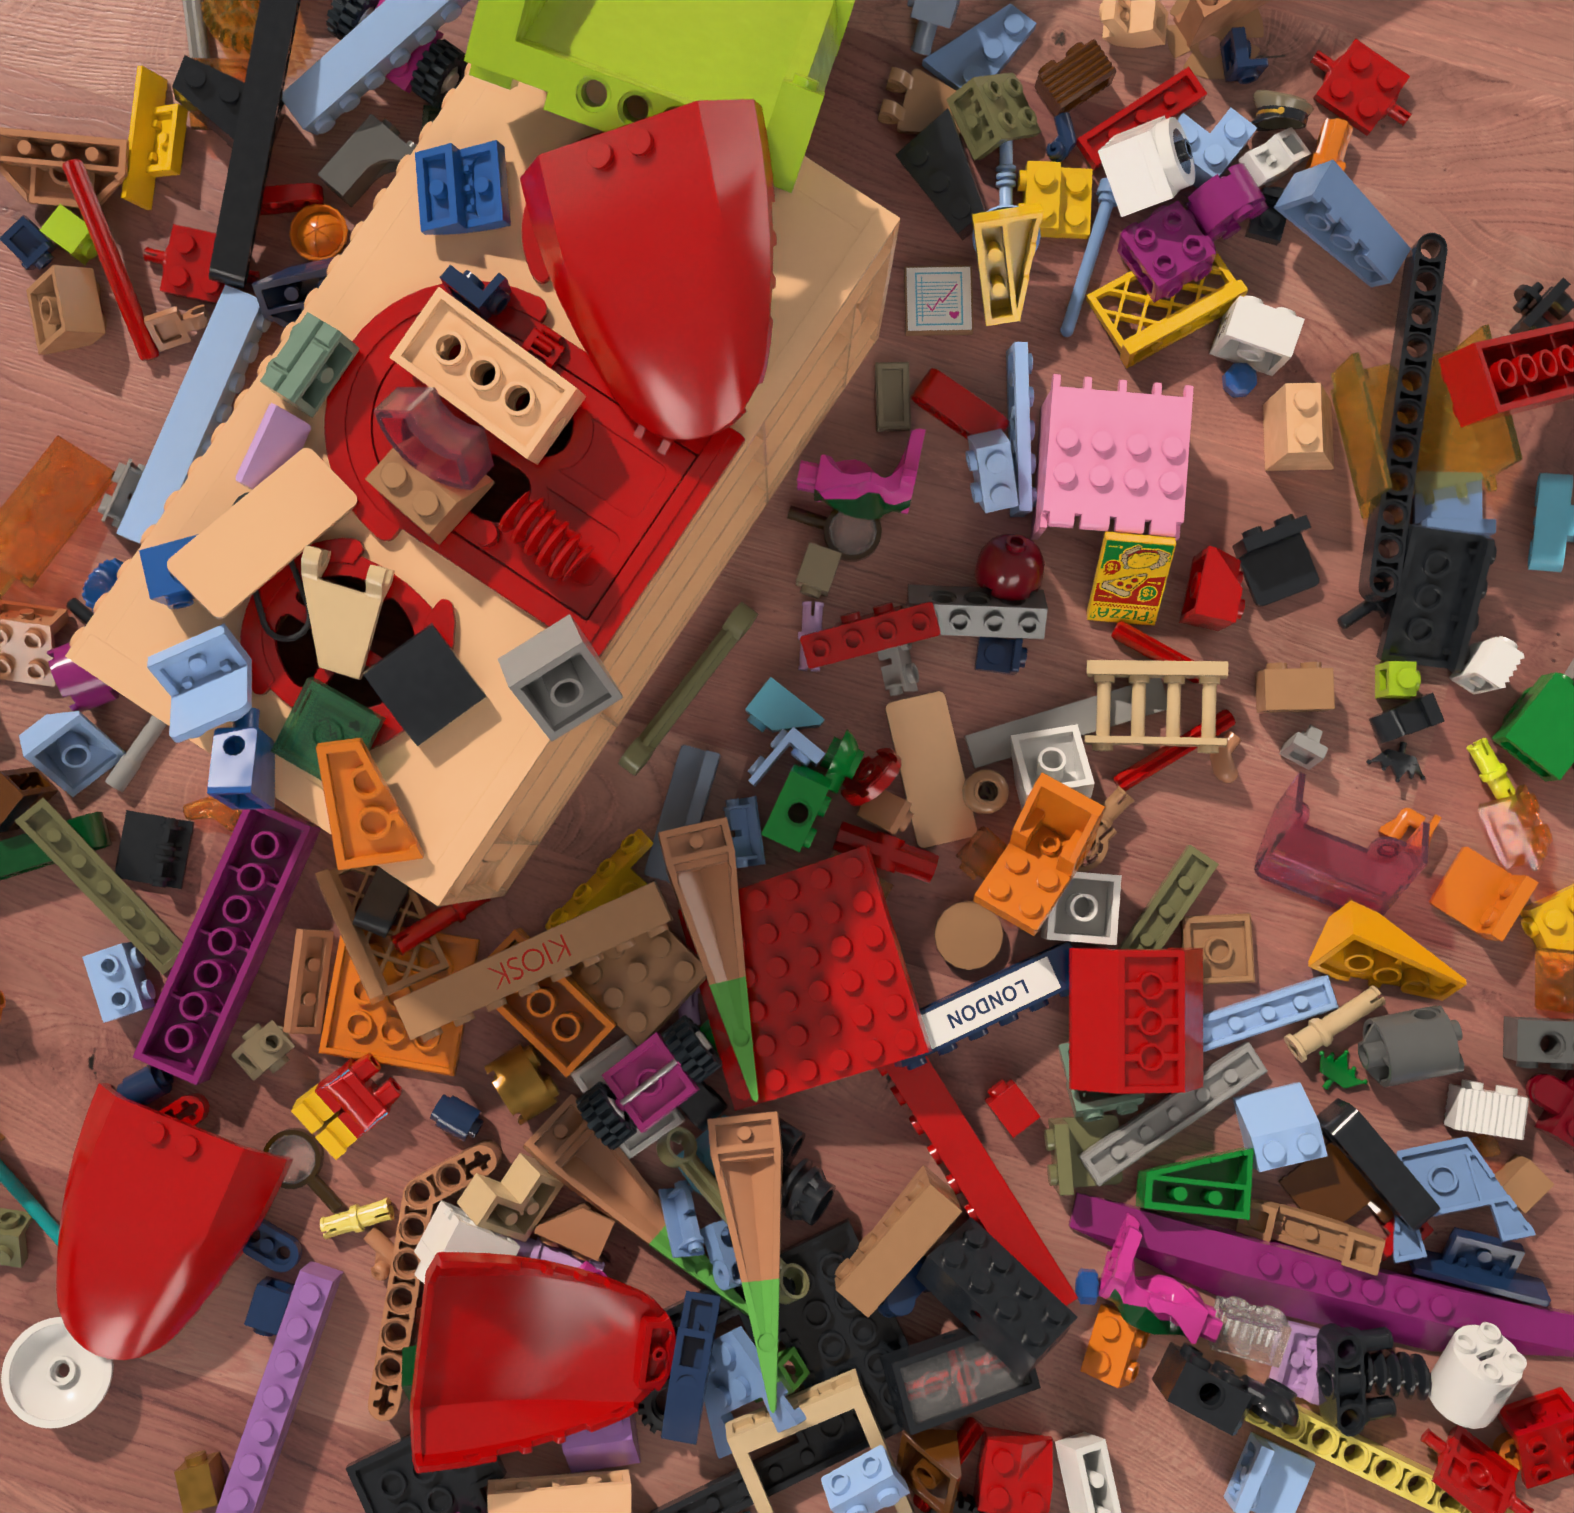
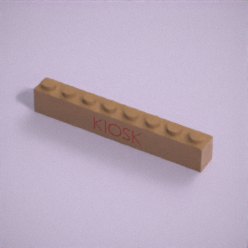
M654 881L393 1002L410 1040L421 1036L423 1042L442 1034L441 1026L453 1021L455 1026L458 1027L475 1019L473 1011L486 1006L488 1012L508 1004L505 997L518 991L520 997H523L540 989L538 982L547 977H551L552 982H556L572 974L571 966L583 962L586 968L605 959L602 952L615 947L617 953L637 944L634 937L647 932L649 938L668 930L669 928L666 923L673 920V917L657 882Z

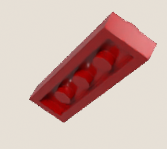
M1188 66L1077 139L1076 145L1095 171L1103 165L1098 150L1105 146L1114 135L1164 115L1166 119L1170 117L1176 118L1203 101L1207 92Z

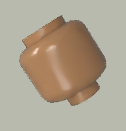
M990 769L977 771L971 774L963 785V800L966 806L973 812L992 814L1006 804L1009 796L1008 784L1005 778L996 771ZM982 786V792L978 793V789ZM985 795L988 798L981 799L980 796Z

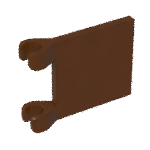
M1329 1141L1325 1144L1327 1157L1302 1162L1278 1181L1300 1209L1343 1223L1366 1205L1379 1221L1387 1223L1394 1217L1391 1209L1377 1195L1338 1147L1332 1145Z

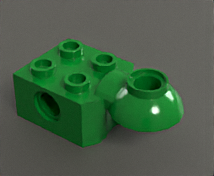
M848 729L842 740L835 736L833 737L820 765L828 769L825 776L803 765L801 767L793 765L761 835L797 852H800L802 846L809 849L817 832V829L811 826L816 816L824 817L832 798L826 796L827 792L831 791L838 794L845 777L853 779L865 751L858 748L854 735ZM796 804L803 805L808 811L806 821L803 823L792 822L788 817L790 807Z

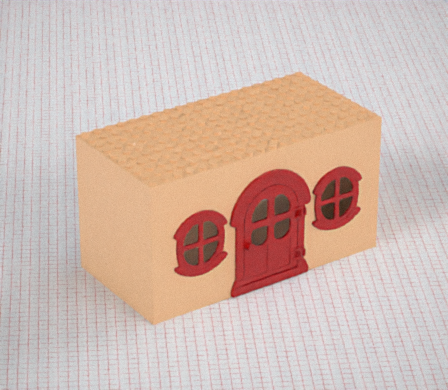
M470 63L467 64L464 72L465 76L458 87L449 90L444 97L442 110L433 122L430 121L423 127L419 135V143L411 155H405L399 162L396 176L389 187L380 190L375 197L373 210L367 219L359 222L354 227L347 248L342 255L339 254L332 259L327 269V277L320 287L313 289L308 294L304 302V310L296 322H291L286 326L281 335V343L276 351L261 362L256 380L249 389H245L239 394L234 403L235 410L227 422L221 423L214 430L211 436V445L205 454L192 462L188 469V478L180 490L174 491L168 497L164 504L165 512L156 524L148 527L143 533L140 540L141 546L136 554L121 565L117 572L118 580L114 586L97 600L93 608L94 615L85 627L78 629L72 636L69 644L71 648L65 655V657L170 726L171 696L147 668L148 657L225 623L252 659V707L260 710L259 729L272 738L275 744V797L331 834L320 772L279 748L313 681L316 680L327 686L336 672L319 668L306 686L299 687L296 685L281 662L277 640L266 634L260 623L253 594L223 619L214 618L196 598L193 599V605L180 609H169L167 605L150 600L139 550L200 534L229 510L239 496L252 491L236 481L235 477L271 403L307 422L311 426V431L303 448L312 449L357 496V505L310 545L331 551L328 566L321 579L346 576L366 581L370 564L395 570L392 584L383 602L387 599H395L400 604L411 622L414 635L433 623L486 694L484 699L419 746L413 742L384 703L365 708L383 718L368 751L425 853L423 859L380 864L377 866L437 906L506 895L878 340L900 224L898 216L804 156L792 193L774 187L775 202H772L773 230L777 236V245L773 247V274L776 277V288L772 289L771 317L773 319L768 366L763 383L758 384L745 407L747 412L737 422L720 433L691 441L674 440L656 435L632 420L621 408L580 343L559 301L544 264L520 182V177L539 154L604 132L543 110L548 94L544 90L519 82L518 86L509 90L470 76ZM590 80L586 87L587 96L592 102L603 104L607 98L605 86L600 81ZM638 95L630 96L627 101L629 113L637 119L646 118L648 115V104L645 99ZM494 140L499 141L505 147L511 226L463 234H423L420 228L415 152L452 143L458 149H464ZM450 264L462 274L465 270L472 272L483 282L485 288L498 273L505 276L512 290L509 294L510 301L500 314L496 316L492 314L486 322L567 380L586 396L573 415V433L568 445L558 454L543 457L538 465L526 459L389 358L437 288L440 287L447 292L440 276ZM307 312L339 330L360 348L313 418L280 398L260 382L266 373L268 363L277 357L288 341L292 328L301 322ZM461 344L451 349L449 360L455 359L460 354ZM529 393L523 394L518 398L516 402L517 411ZM429 410L466 435L467 444L461 453L478 468L486 457L496 455L520 470L528 477L530 482L531 494L529 501L533 502L543 497L545 503L540 511L542 514L555 509L558 511L553 521L555 526L565 521L570 523L565 534L567 538L580 533L582 538L578 548L581 550L591 544L595 548L583 565L567 580L562 581L564 576L552 580L548 576L551 565L540 569L535 564L539 553L529 557L524 554L523 549L527 541L518 545L511 541V535L514 530L503 533L498 528L499 522L483 520L469 511L438 545L381 495L365 478L393 447L410 438ZM465 540H468L469 542H471L472 544H474V545L477 546L478 548H475L474 546H472L471 544H469V543L466 542ZM303 552L300 553L294 559L301 579V559ZM486 552L487 554H489L490 556H492L493 558H495L496 561L493 560L492 558H490L489 556H487V555L484 554V553ZM287 564L258 589L266 621L270 629L277 633L288 615L294 616L304 624L307 619L306 607L299 602L301 594L290 566ZM570 614L592 644L623 698L551 742L508 687L498 658ZM369 650L366 665L371 667L381 660L382 657ZM228 721L206 731L200 737L189 738V740L211 754L215 729L232 728V722Z

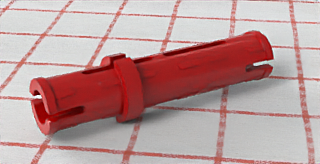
M491 898L443 905L398 934L391 936V941L399 954L404 956L407 952L456 921L459 923L467 919V914L490 902Z

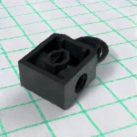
M1170 1342L1152 1377V1381L1166 1401L1232 1436L1236 1435L1241 1428L1250 1408L1257 1416L1276 1427L1282 1428L1284 1423L1294 1427L1299 1426V1412L1294 1402L1297 1393L1289 1387L1270 1377H1267L1264 1384L1247 1375L1239 1377L1234 1374L1235 1370L1217 1359L1212 1364L1202 1357L1203 1353L1188 1343L1184 1342L1182 1347Z

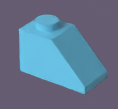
M772 677L768 679L745 709L750 715L747 721L762 733L766 728L772 733L780 732L782 729L790 731L792 727L797 730L820 727L825 720Z

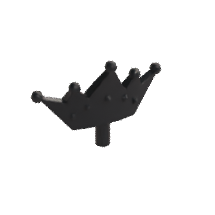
M1400 742L1399 751L1386 749L1372 760L1368 759L1366 761L1367 764L1380 762L1383 771H1386V767L1390 766L1396 777V782H1400V778L1406 771L1410 779L1414 778L1415 773L1420 776L1421 780L1426 779L1421 772L1416 757L1405 754L1407 746L1405 742Z

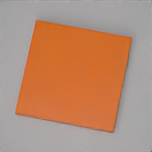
M392 925L390 930L395 932L397 925ZM402 926L400 932L406 929L407 927ZM363 929V932L366 936L368 931ZM373 933L369 941L371 949L386 954L391 942V936L387 935L386 938H383ZM437 933L435 936L449 964V969L384 997V1000L371 1005L340 935L319 1053L356 1060L371 1053L380 1064L455 1076L465 1023L458 1027L455 1026L453 1021L441 1026L442 1034L423 1042L421 1036L410 1040L393 1001L475 964L480 939ZM429 939L424 941L425 943L430 944ZM394 946L390 956L409 963L415 948L401 956ZM420 947L413 964L428 969L439 964V961L433 951ZM375 957L380 967L383 959ZM388 961L383 972L387 985L389 986L401 981L406 967ZM411 970L408 977L419 972Z

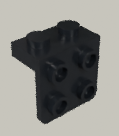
M1289 514L1273 521L1275 525L1273 528L1263 531L1262 527L1258 526L1241 533L1243 539L1232 546L1236 558L1241 560L1240 568L1243 571V576L1256 606H1266L1319 584V576L1302 536L1303 532L1311 528L1307 515L1295 519L1293 514Z

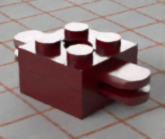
M1568 1070L1562 1081L1553 1075L1538 1073L1532 1076L1526 1085V1095L1530 1101L1544 1109L1534 1127L1574 1152V1070Z

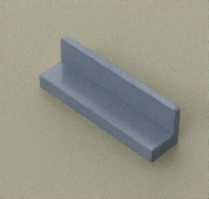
M687 745L681 746L644 874L646 876L670 883L658 832L702 822L721 757L719 753L709 750L704 751Z

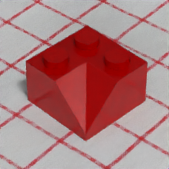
M1208 546L1193 557L1179 623L1220 631L1236 623V619H1241L1245 608V599H1241L1243 591L1241 586L1243 571H1239L1241 560L1213 546Z
M983 1426L984 1433L981 1438L973 1493L977 1511L987 1513H1049L1053 1489L1052 1437Z

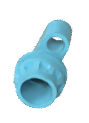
M1539 473L1534 506L1537 508L1533 521V539L1529 547L1528 570L1562 572L1566 542H1574V505H1571L1573 475Z

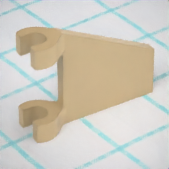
M306 545L301 559V575L319 668L360 680L362 679L383 600L392 584L395 570L370 564L366 577V592L357 591L322 580L321 577L328 566L331 551Z

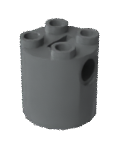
M1435 1005L1365 1020L1363 1025V1041L1358 1043V1055L1363 1067L1384 1088L1464 1071V1061L1459 1052L1458 1041L1462 1040L1463 1037L1461 1026L1457 1020L1449 1019L1442 1006Z

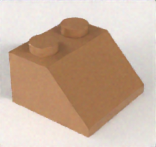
M52 265L26 290L39 355L90 346L106 334L107 321L101 311L99 301L100 285L95 280L93 268Z
M432 427L393 447L365 478L381 495L438 545L495 484L489 476Z

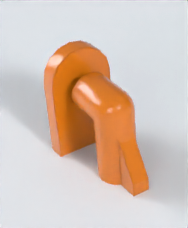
M1403 808L1395 819L1381 826L1378 832L1389 840L1399 843L1409 826L1420 830L1426 817L1411 808ZM1434 814L1410 851L1411 854L1418 855L1423 859L1426 858L1433 832L1442 817Z

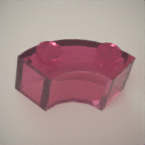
M397 387L373 410L381 430L401 457L419 472L439 483L459 489L472 490L494 466L484 427L468 424L454 416L442 403L435 387Z

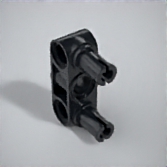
M1329 1323L1324 1325L1317 1334L1316 1377L1320 1414L1325 1421L1346 1436L1358 1435L1369 1421L1394 1418L1396 1416V1405L1389 1395L1365 1398L1366 1376L1364 1373V1355L1366 1352L1392 1349L1393 1336L1386 1327L1359 1330L1356 1327H1341L1337 1324Z

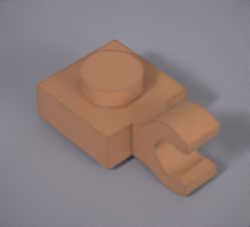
M204 304L195 306L182 315L178 307L175 306L144 316V323L159 352L191 342L192 335L190 331L206 328L210 315Z

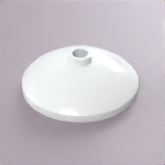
M62 1317L40 1321L25 1330L15 1340L5 1357L1 1374L5 1400L20 1419L36 1427L60 1428L71 1425L88 1416L104 1399L112 1381L113 1360L97 1356L84 1349L65 1328ZM63 1363L67 1364L70 1368V1372L66 1377L61 1376L59 1373V1367Z

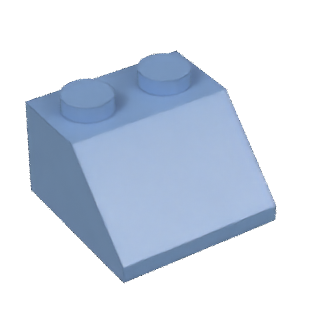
M1300 1082L1232 1097L1244 1147L1254 1148L1253 1168L1257 1171L1263 1172L1328 1156L1319 1120Z

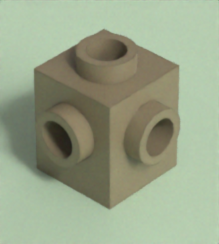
M272 1020L263 1028L258 1023L242 1036L245 1042L231 1056L249 1077L255 1081L268 1069L274 1074L290 1060L286 1054L295 1045L291 1042L290 1034L283 1032V1027L277 1026Z

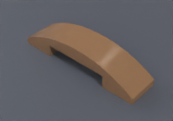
M1251 1198L1250 1220L1238 1219L1236 1232L1267 1242H1271L1274 1239L1342 1261L1341 1265L1375 1276L1378 1275L1386 1240L1341 1221L1292 1206Z

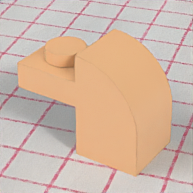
M1103 0L1099 8L1100 19L1104 24L1102 38L1112 45L1121 47L1147 48L1165 45L1169 12L1159 0Z

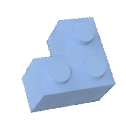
M1231 107L1211 133L1184 113L1178 119L1192 149L1195 167V182L1193 185L1199 188L1217 174L1221 178L1257 129L1255 125Z

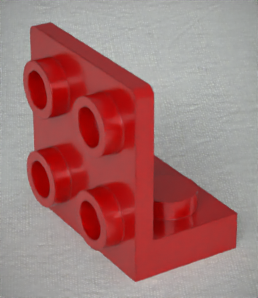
M1562 1387L1504 1405L1501 1408L1497 1417L1516 1443L1522 1483L1527 1489L1574 1474V1402Z

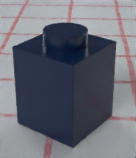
M266 1276L256 1286L244 1325L252 1327L256 1334L262 1336L277 1335L295 1284L270 1276Z

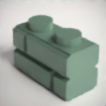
M307 312L301 322L292 328L288 341L277 357L268 363L266 373L260 382L280 398L313 418L360 348L339 330Z

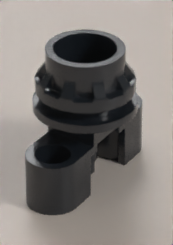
M779 1117L783 1149L781 1214L785 1212V1216L790 1220H803L813 1226L827 1209L835 1193L836 1186L827 1181L822 1169L817 1166L812 1167V1161L809 1159H803L797 1166L792 1164L804 1142L805 1133Z

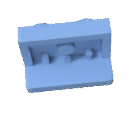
M882 1445L873 1448L821 1478L830 1510L833 1513H875L884 1507L895 1505L900 1498L910 1494L906 1480L891 1465L887 1451Z

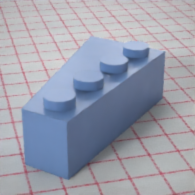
M1334 160L1294 173L1274 209L1370 287L1391 283L1411 250L1409 245Z

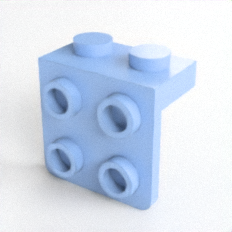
M225 623L148 657L147 668L171 696L169 736L175 743H180L189 738L200 737L206 731L228 721H236L250 711L252 707V659Z

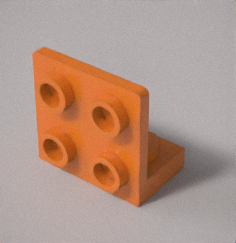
M1462 847L1430 898L1429 904L1484 939L1503 942L1539 882L1527 875H1512L1471 848Z

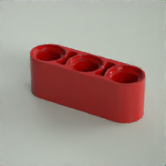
M934 368L929 369L911 395L913 402L966 440H968L967 436L1001 429L1005 433L1010 425V422L1004 415Z

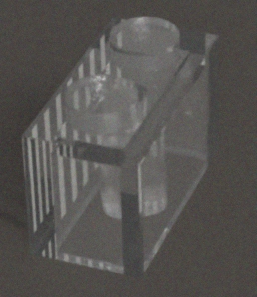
M1217 1296L1213 1307L1217 1311L1216 1317L1222 1320L1223 1325L1216 1342L1208 1340L1211 1350L1279 1368L1292 1332L1285 1314L1273 1306L1264 1305L1259 1307L1251 1305L1239 1297L1231 1296L1225 1298Z

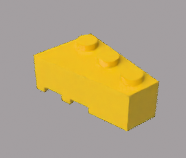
M1041 203L972 214L986 326L1017 322L1021 319L1031 264L1035 255L1036 241L1044 213Z

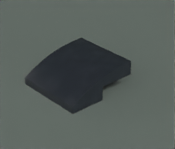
M433 623L363 672V675L417 746L486 697L483 689L465 668L458 655Z

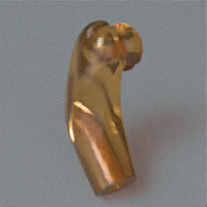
M212 796L183 805V813L187 820L215 819L230 832H233L242 813L241 810H232Z

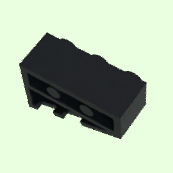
M184 55L172 85L175 100L206 127L218 134L227 142L229 147H233L245 82ZM283 101L281 102L274 142L286 114V106Z
M947 108L895 156L963 241L973 232L972 214L986 212L953 116Z

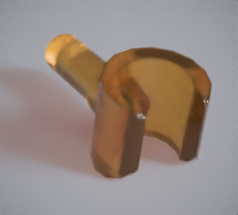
M1480 1134L1476 1138H1470L1473 1145L1479 1147L1482 1157H1492L1501 1153L1498 1140L1492 1135Z

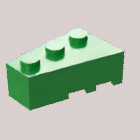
M1241 1147L1139 1170L1135 1206L1147 1209L1250 1220L1254 1148Z

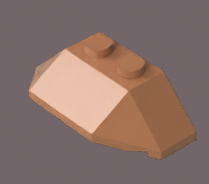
M0 127V173L27 203L57 207L61 204L64 207L79 209L62 168V164L71 159H78L83 162L100 206L103 205L128 176V140Z

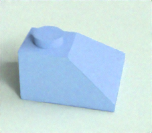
M80 711L46 714L19 735L23 757L72 797L115 766L120 758L126 754L120 746Z

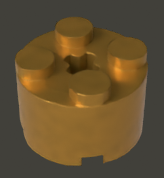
M521 1043L484 1067L487 1074L494 1070L496 1075L493 1076L495 1080L492 1083L513 1116L518 1112L521 1114L518 1117V1123L523 1125L557 1103L555 1097L559 1095V1089L549 1073L542 1076L537 1067L541 1065V1060L531 1044L523 1047Z

